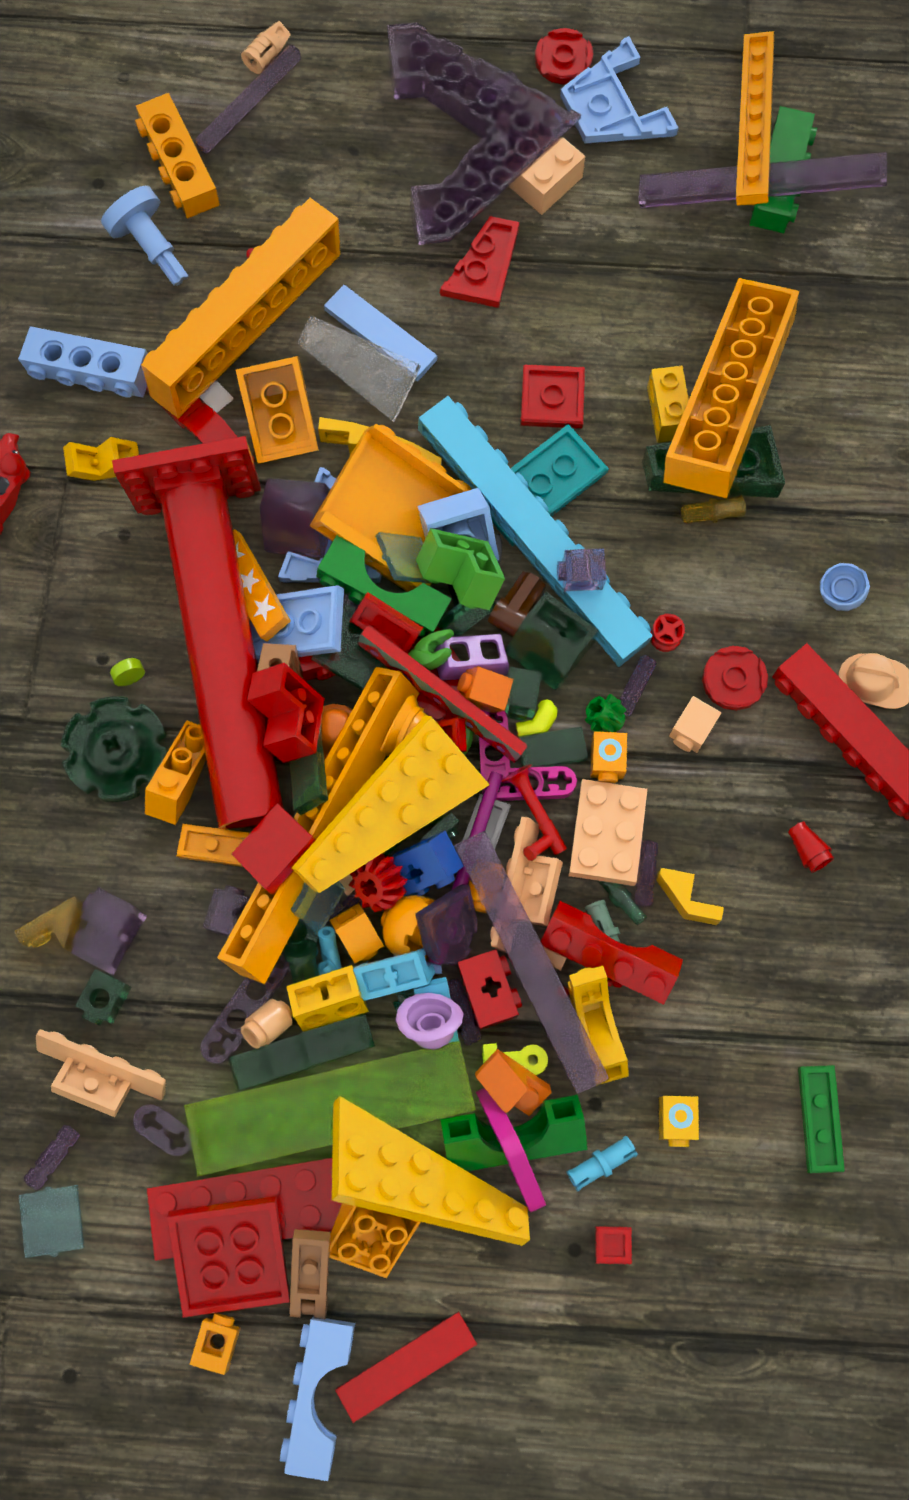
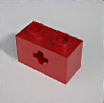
M497 949L457 962V967L479 1030L519 1016L517 1009L522 1008V1003L517 989H510L506 976L511 975V971L505 955L499 957ZM491 980L493 985L500 986L496 991V997L491 998L489 993L483 994L482 992L486 986V981Z

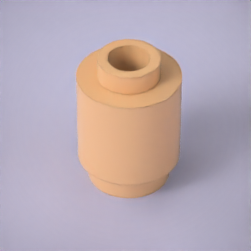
M268 1000L245 1019V1024L241 1027L244 1039L256 1049H259L261 1046H268L292 1026V1011L281 1000Z

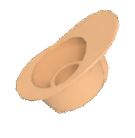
M878 653L856 654L849 657L842 664L839 670V677L864 703L887 709H897L909 703V669L904 664Z

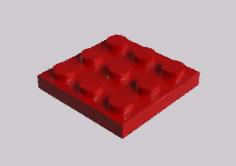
M276 1196L168 1212L167 1220L183 1318L290 1302V1290Z

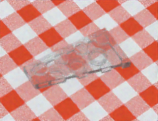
M311 315L297 342L312 357L332 371L392 422H395L421 366L419 363Z

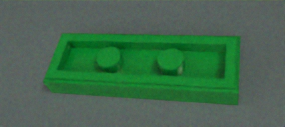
M835 1065L798 1067L807 1173L845 1172Z

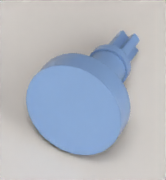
M149 186L135 188L120 197L107 209L101 219V224L112 238H119L131 233L148 255L149 261L153 265L158 264L174 286H178L188 278V274L172 254L174 247L170 242H167L150 219L158 209L160 200Z

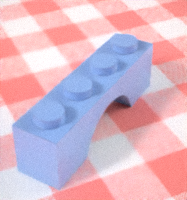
M313 1316L310 1320V1325L304 1324L302 1328L300 1347H305L306 1349L304 1361L297 1362L293 1385H299L297 1400H290L286 1423L292 1424L290 1439H283L280 1461L286 1462L284 1474L328 1481L337 1436L330 1432L317 1416L314 1404L315 1390L319 1380L326 1373L348 1364L355 1323L328 1318L318 1319Z

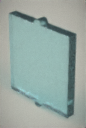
M383 532L377 533L375 537L383 553L382 559L386 561L393 580L436 584L423 579L416 562V558L423 545L421 537Z
M339 881L320 893L313 891L304 883L302 891L290 909L315 936H318V931L325 926L329 917L334 914V909L346 890Z
M78 1185L52 1189V1187L48 1186L44 1188V1191L19 1195L25 1258L51 1254L52 1257L59 1255V1252L84 1248Z

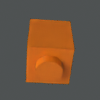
M477 666L466 670L461 675L457 690L460 691L459 694L479 709L496 713L505 711L514 679Z

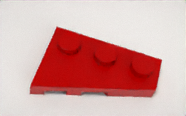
M490 216L471 243L469 251L455 266L449 280L445 281L441 286L440 296L499 308L520 222Z

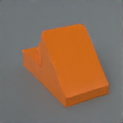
M498 1049L475 1072V1077L505 1113H508L515 1106L530 1116L552 1093L550 1084Z

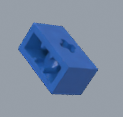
M442 831L391 855L394 856L395 866H403L400 872L401 876L408 879L405 885H403L407 891L404 896H422L430 891L429 886L434 884L437 889L453 882L455 880L453 874L464 867L446 831Z

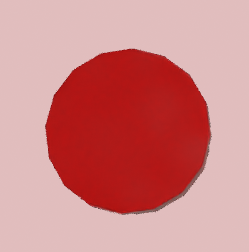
M561 28L548 32V36L538 41L535 50V63L539 73L548 81L560 85L568 84L586 68L589 67L591 69L593 62L591 43L583 38V34L573 29Z
M729 646L715 652L706 663L702 676L705 693L712 702L724 709L735 711L749 708L758 702L767 688L768 681L766 666L761 658H758L748 648Z

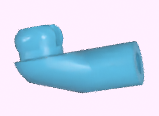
M323 927L318 931L323 961L318 964L317 968L320 975L342 968L335 930L332 927Z

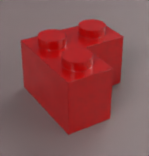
M285 662L252 673L247 701L268 718L263 746L283 763L316 754L325 698Z

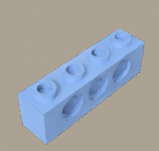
M30 326L18 358L26 369L27 374L38 380L49 378L67 386L78 384L97 392L102 390L113 391L126 398L131 396L143 398L147 388L141 364L148 352L142 348Z

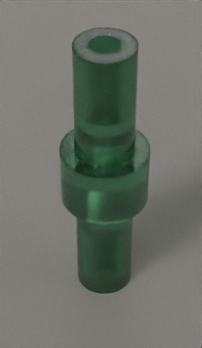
M598 881L609 893V900L616 908L621 907L637 926L647 918L630 898L632 894L623 884L619 886L617 883Z

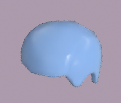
M838 563L828 568L820 581V593L827 605L839 611H850L859 607L866 600L870 589L866 572L848 563Z

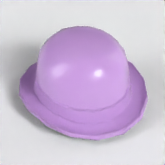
M434 993L415 994L405 999L397 1009L396 1015L399 1030L408 1039L413 1040L418 1046L426 1049H438L447 1045L463 1020V1011L457 1003L445 996Z

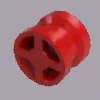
M674 614L659 616L655 620L650 632L653 635L650 641L659 651L670 652L675 650L685 633L683 621Z

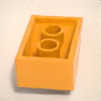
M298 356L236 369L258 464L319 450Z

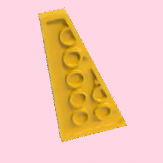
M424 715L293 865L292 869L313 891L320 893L486 788L489 784L431 716Z
M339 1096L333 1102L332 1201L521 1246L530 1240L527 1206L345 1098Z

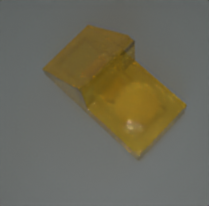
M73 896L15 930L14 933L21 944L27 947L33 946L34 948L47 943L52 938L51 934L55 933L61 946L71 952L85 906L82 901Z

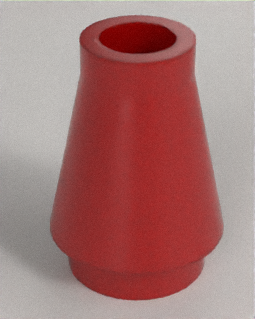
M804 821L796 824L788 831L804 868L808 867L814 873L833 861L832 848L815 834Z

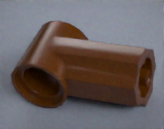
M522 571L505 598L502 597L493 608L488 618V623L513 638H517L530 617V611L544 592L546 584L535 574Z

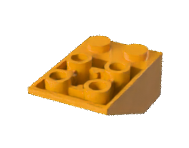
M342 1203L330 1235L329 1258L387 1278L421 1222Z

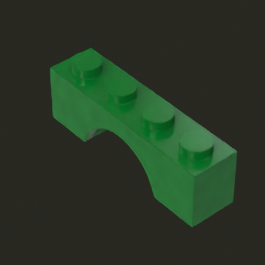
M337 535L317 568L316 578L320 579L321 585L324 587L336 585L342 587L344 593L349 595V600L359 606L366 593L369 592L422 626L423 629L417 637L420 639L435 632L452 599L425 583L404 593H393L381 589L367 574L365 550Z
M578 1095L545 1100L538 1113L524 1124L513 1127L528 1160L588 1150L585 1120ZM475 1113L440 1119L447 1160L466 1171L508 1164L492 1127L481 1121Z

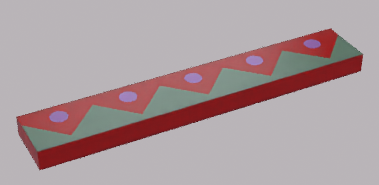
M367 626L361 633L357 643L360 647L389 669L402 672L417 690L451 716L465 719L467 728L515 763L528 747L522 740L374 628Z

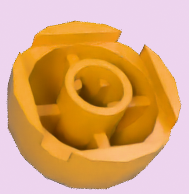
M411 895L404 896L397 901L393 908L386 909L381 917V926H383V939L388 950L394 956L417 951V949L426 948V959L432 950L436 938L433 933L437 918L442 919L444 914L443 905L439 901L426 896Z

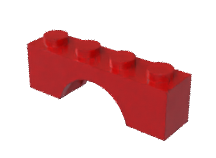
M562 901L559 902L539 945L587 968L603 966L607 978L663 1005L679 976L683 959L654 945L642 948L633 947L610 938L594 924L591 915Z

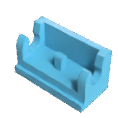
M421 948L417 949V951L355 966L353 971L363 1001L428 985L435 974L433 964L428 966L426 964L425 955H427V949Z

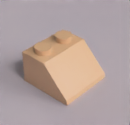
M539 138L499 174V179L543 215L583 178L585 155L565 138Z

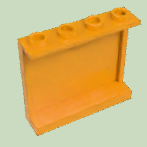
M374 424L364 431L309 526L331 541L337 535L365 550V564L408 592L417 588L422 583L428 586L431 585V582L423 579L416 562V558L425 541L417 506L469 491L472 488L467 483L455 480L446 474L447 471L442 465L425 459L421 456L420 450L415 446L407 443L404 444L397 439L395 433L390 428Z

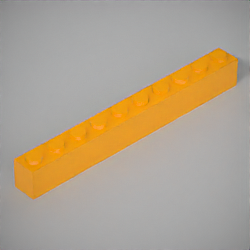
M380 667L374 669L296 812L294 819L315 839L320 836L382 765L386 756L380 749L394 719L408 696L414 694L417 699L419 692L402 672ZM295 871L287 877L273 894L265 890L258 882L217 958L239 975L265 984L314 891Z

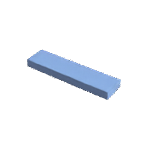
M345 285L324 305V309L328 314L417 382L437 361L435 353Z

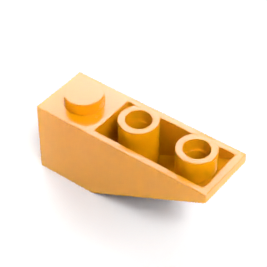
M186 720L146 787V815L174 825L178 822L191 798L206 761L201 726L199 724Z

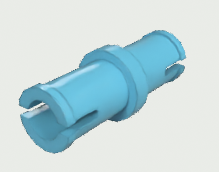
M625 1136L603 1151L599 1149L592 1153L593 1157L566 1172L570 1176L569 1179L574 1188L580 1191L581 1188L603 1175L605 1177L610 1176L614 1168L638 1156L630 1139Z

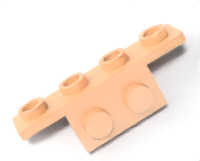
M521 817L520 825L515 830V845L512 857L508 860L506 866L507 879L504 890L501 891L499 897V912L497 920L491 928V946L503 953L511 952L518 922L548 926L563 864L558 858L537 856L533 861H529L524 856L523 849L537 841L540 830L539 825L529 817Z
M40 1029L36 1034L37 1051L64 1062L51 1085V1092L113 1117L117 1115L130 1089L158 1100H162L165 1095L166 1080L153 1070L139 1069L130 1065L123 1058L109 1057L99 1053L97 1049L88 1044H76L67 1040L65 1036L58 1032L52 1031L49 1033Z

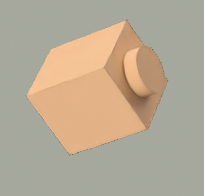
M693 696L669 737L674 739V744L680 749L687 752L692 750L697 753L721 715V712Z

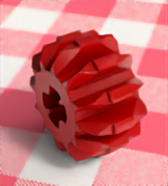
M382 853L350 873L353 879L349 883V886L356 891L353 898H360L362 900V908L371 907L374 913L383 909L393 908L397 901L403 898L407 892L403 885H405L408 879L401 876L400 873L403 866H395L394 856L385 858Z

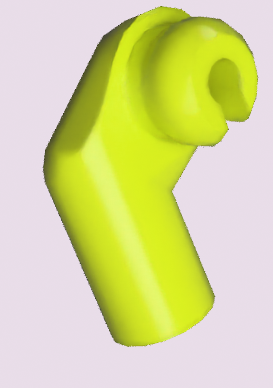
M547 699L539 702L537 705L539 709L532 720L515 723L518 738L541 735L549 731L558 713L557 707L551 700Z

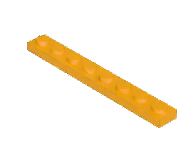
M774 31L744 34L736 184L737 206L769 202Z

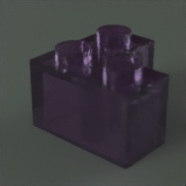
M98 887L95 894L90 893L82 905L84 913L81 918L87 921L88 924L85 929L80 928L72 941L74 948L71 953L114 975L147 916L135 906Z

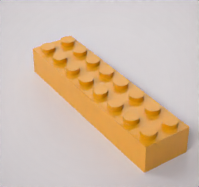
M309 198L302 206H297L290 218L282 226L279 225L272 231L269 239L261 246L255 247L249 258L241 266L235 267L231 271L229 278L220 287L214 288L208 295L207 300L199 308L191 310L186 320L177 329L171 330L166 336L165 341L156 350L150 351L145 356L141 366L150 397L175 417L179 418L340 256L339 219L312 198Z
M738 278L667 452L664 483L727 499L793 325L799 291Z

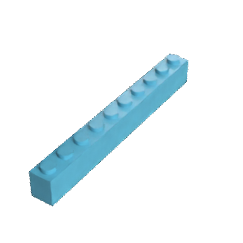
M447 396L418 418L419 432L461 481L467 483L472 489H480L489 505L491 517L616 665L620 667L648 645L653 635L650 633L651 627L647 621L641 616L637 617L631 611L628 599L621 592L616 593L609 585L610 580L601 568L596 569L588 560L589 555L584 547L580 544L575 545L568 537L569 532L560 520L555 521L548 513L549 509L543 499L539 496H533L527 489L528 483L520 473H514L510 469L508 460L499 449L494 450L487 442L488 437L484 430L478 425L474 426L469 421L465 408L459 402L454 403Z

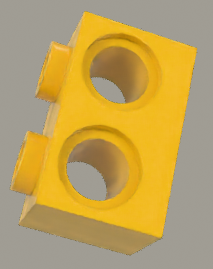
M683 366L651 369L647 389L657 443L673 440L689 401Z
M352 965L286 986L293 1017L303 1032L369 1012L366 1001H363Z

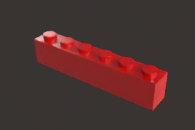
M806 643L780 665L772 677L775 679L776 687L784 695H790L797 703L800 713L805 718L812 719L820 727L821 735L828 742L835 743L840 748L845 761L850 766L857 767L866 776L865 781L874 791L881 792L886 797L891 810L896 815L903 816L906 820H909V750Z

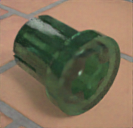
M302 939L293 941L284 947V959L289 962L294 983L303 981V977L304 980L319 976L316 963L318 949L314 941Z

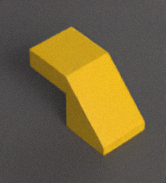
M114 437L108 438L98 447L69 442L63 447L67 476L91 481L116 477L112 460L139 455L137 442Z
M661 868L658 871L656 881L683 919L717 925L722 921L724 907L690 901L695 874Z

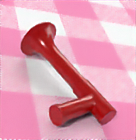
M532 764L517 769L501 780L502 782L508 781L519 790L543 834V837L523 849V854L529 861L536 859L539 854L549 847L554 855L567 849L531 786L528 773Z

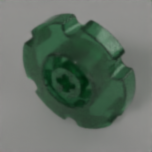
M111 696L92 701L90 703L91 711L87 715H81L77 712L64 730L61 747L66 752H70L69 757L62 761L66 774L87 795L93 790H99L98 796L102 801L122 802L140 796L139 787L143 783L151 781L168 752L166 747L160 746L161 740L167 737L164 726L156 714L146 705L140 704L137 708H131V702L127 697ZM118 745L121 747L119 751L113 750L112 753L109 751L111 747L117 748Z

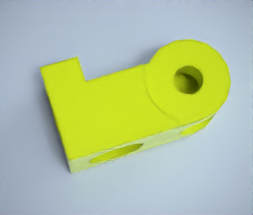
M497 1043L483 1044L481 1046L483 1064L497 1050ZM531 1044L525 1046L521 1051L503 1052L535 1075L543 1072L548 1064L547 1053L538 1045Z

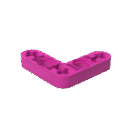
M482 710L487 715H496V720H502L499 724L508 730V718L505 711L490 713ZM479 737L480 774L487 782L491 771L502 774L504 778L519 769L510 768V759L506 756H503L499 761L489 760L485 755V750L491 745ZM564 766L529 768L528 775L535 777L538 781V787L534 790L538 799H562L569 797L574 792L577 778L570 768ZM542 775H548L547 782L556 781L558 775H564V779L570 781L569 784H566L565 790H559V785L548 784V791H542L544 784ZM502 786L496 800L514 801L524 800V798L515 786L516 793H510V786Z
M485 1088L475 1091L505 1154L529 1212L532 1213L546 1206L527 1156L507 1114L502 1111Z

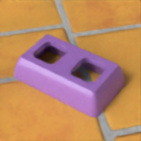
M500 634L451 637L435 648L434 653L443 648L450 649L449 645L464 644L469 657L468 661H455L452 655H450L448 660L437 668L441 680L460 679L466 670L477 666L504 676L507 675L509 670V663ZM494 642L497 646L499 658L485 659L482 655L480 643Z

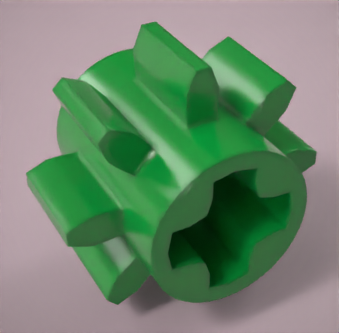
M609 694L606 699L599 695L589 702L586 708L587 718L585 722L591 725L590 729L594 732H617L625 723L624 712L627 709L612 694Z

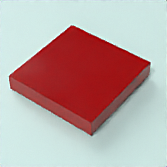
M523 365L521 426L563 428L569 424L572 428L582 429L585 367Z
M277 803L232 852V855L265 890L273 894L294 871L292 869L293 865L316 839Z

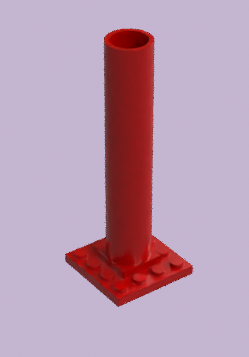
M246 436L112 460L114 474L136 512L143 515H154L160 513L161 509L163 511L218 828L236 829L256 826L277 803L281 807H283L274 755L263 746L268 722L267 717L247 701L252 673L257 672L258 666L227 502L230 496L247 498L253 496L254 492L261 491L259 477Z

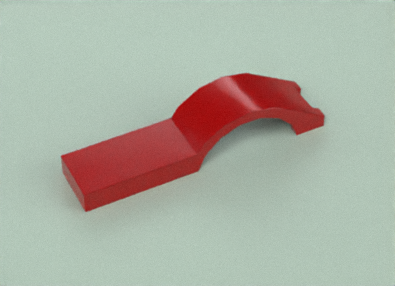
M199 398L179 418L161 406L181 428L189 430L202 444L237 437L221 416L207 404L202 403Z

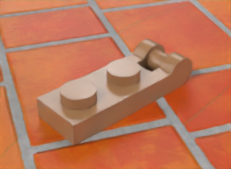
M294 1230L290 1317L301 1318V1314L315 1315L314 1318L326 1319L331 1232Z

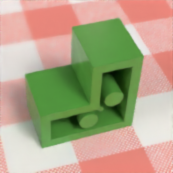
M430 528L416 558L423 579L431 583L437 584L441 582L453 585L460 604L471 609L482 608L490 610L505 580L489 541Z

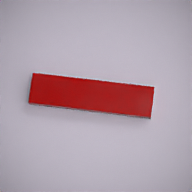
M458 1311L340 1385L335 1391L354 1423L476 1346L477 1342Z

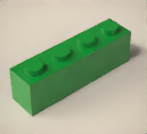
M783 106L779 107L771 135L769 202L754 205L750 226L785 233L788 222L794 223L799 204L794 203L795 196H801L805 178H801L800 174L801 171H807L811 153L806 152L807 145L813 146L817 128L812 127L815 114Z

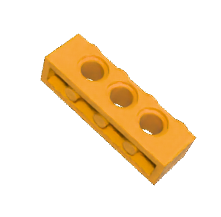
M169 92L136 105L139 119L135 120L141 137L147 136L149 143L146 145L152 160H159L161 164L158 167V171L165 185L170 184L173 189L169 193L176 209L182 207L188 219L219 206L215 185Z

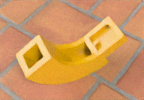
M604 967L584 968L575 974L569 975L570 981L567 983L571 1004L595 1085L628 1077V1060L614 1022L609 1000L607 975Z

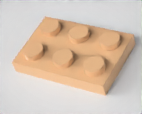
M582 779L569 876L630 886L636 885L647 789Z

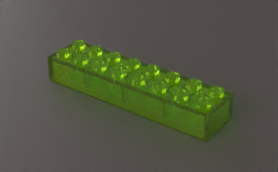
M460 1040L450 1042L438 1049L425 1048L184 1105L197 1176H206L332 1146L333 1102L339 1096L397 1130L476 1111Z

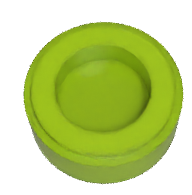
M128 658L116 663L112 667L110 674L115 685L128 686L139 681L145 675V670L139 659Z

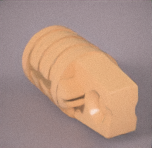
M280 21L274 23L264 32H261L242 52L241 58L252 72L261 74L275 57L279 55L291 36Z

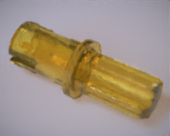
M742 496L719 500L713 497L709 499V502L684 505L681 508V517L684 523L711 520L715 523L719 519L744 516L746 512L745 500Z

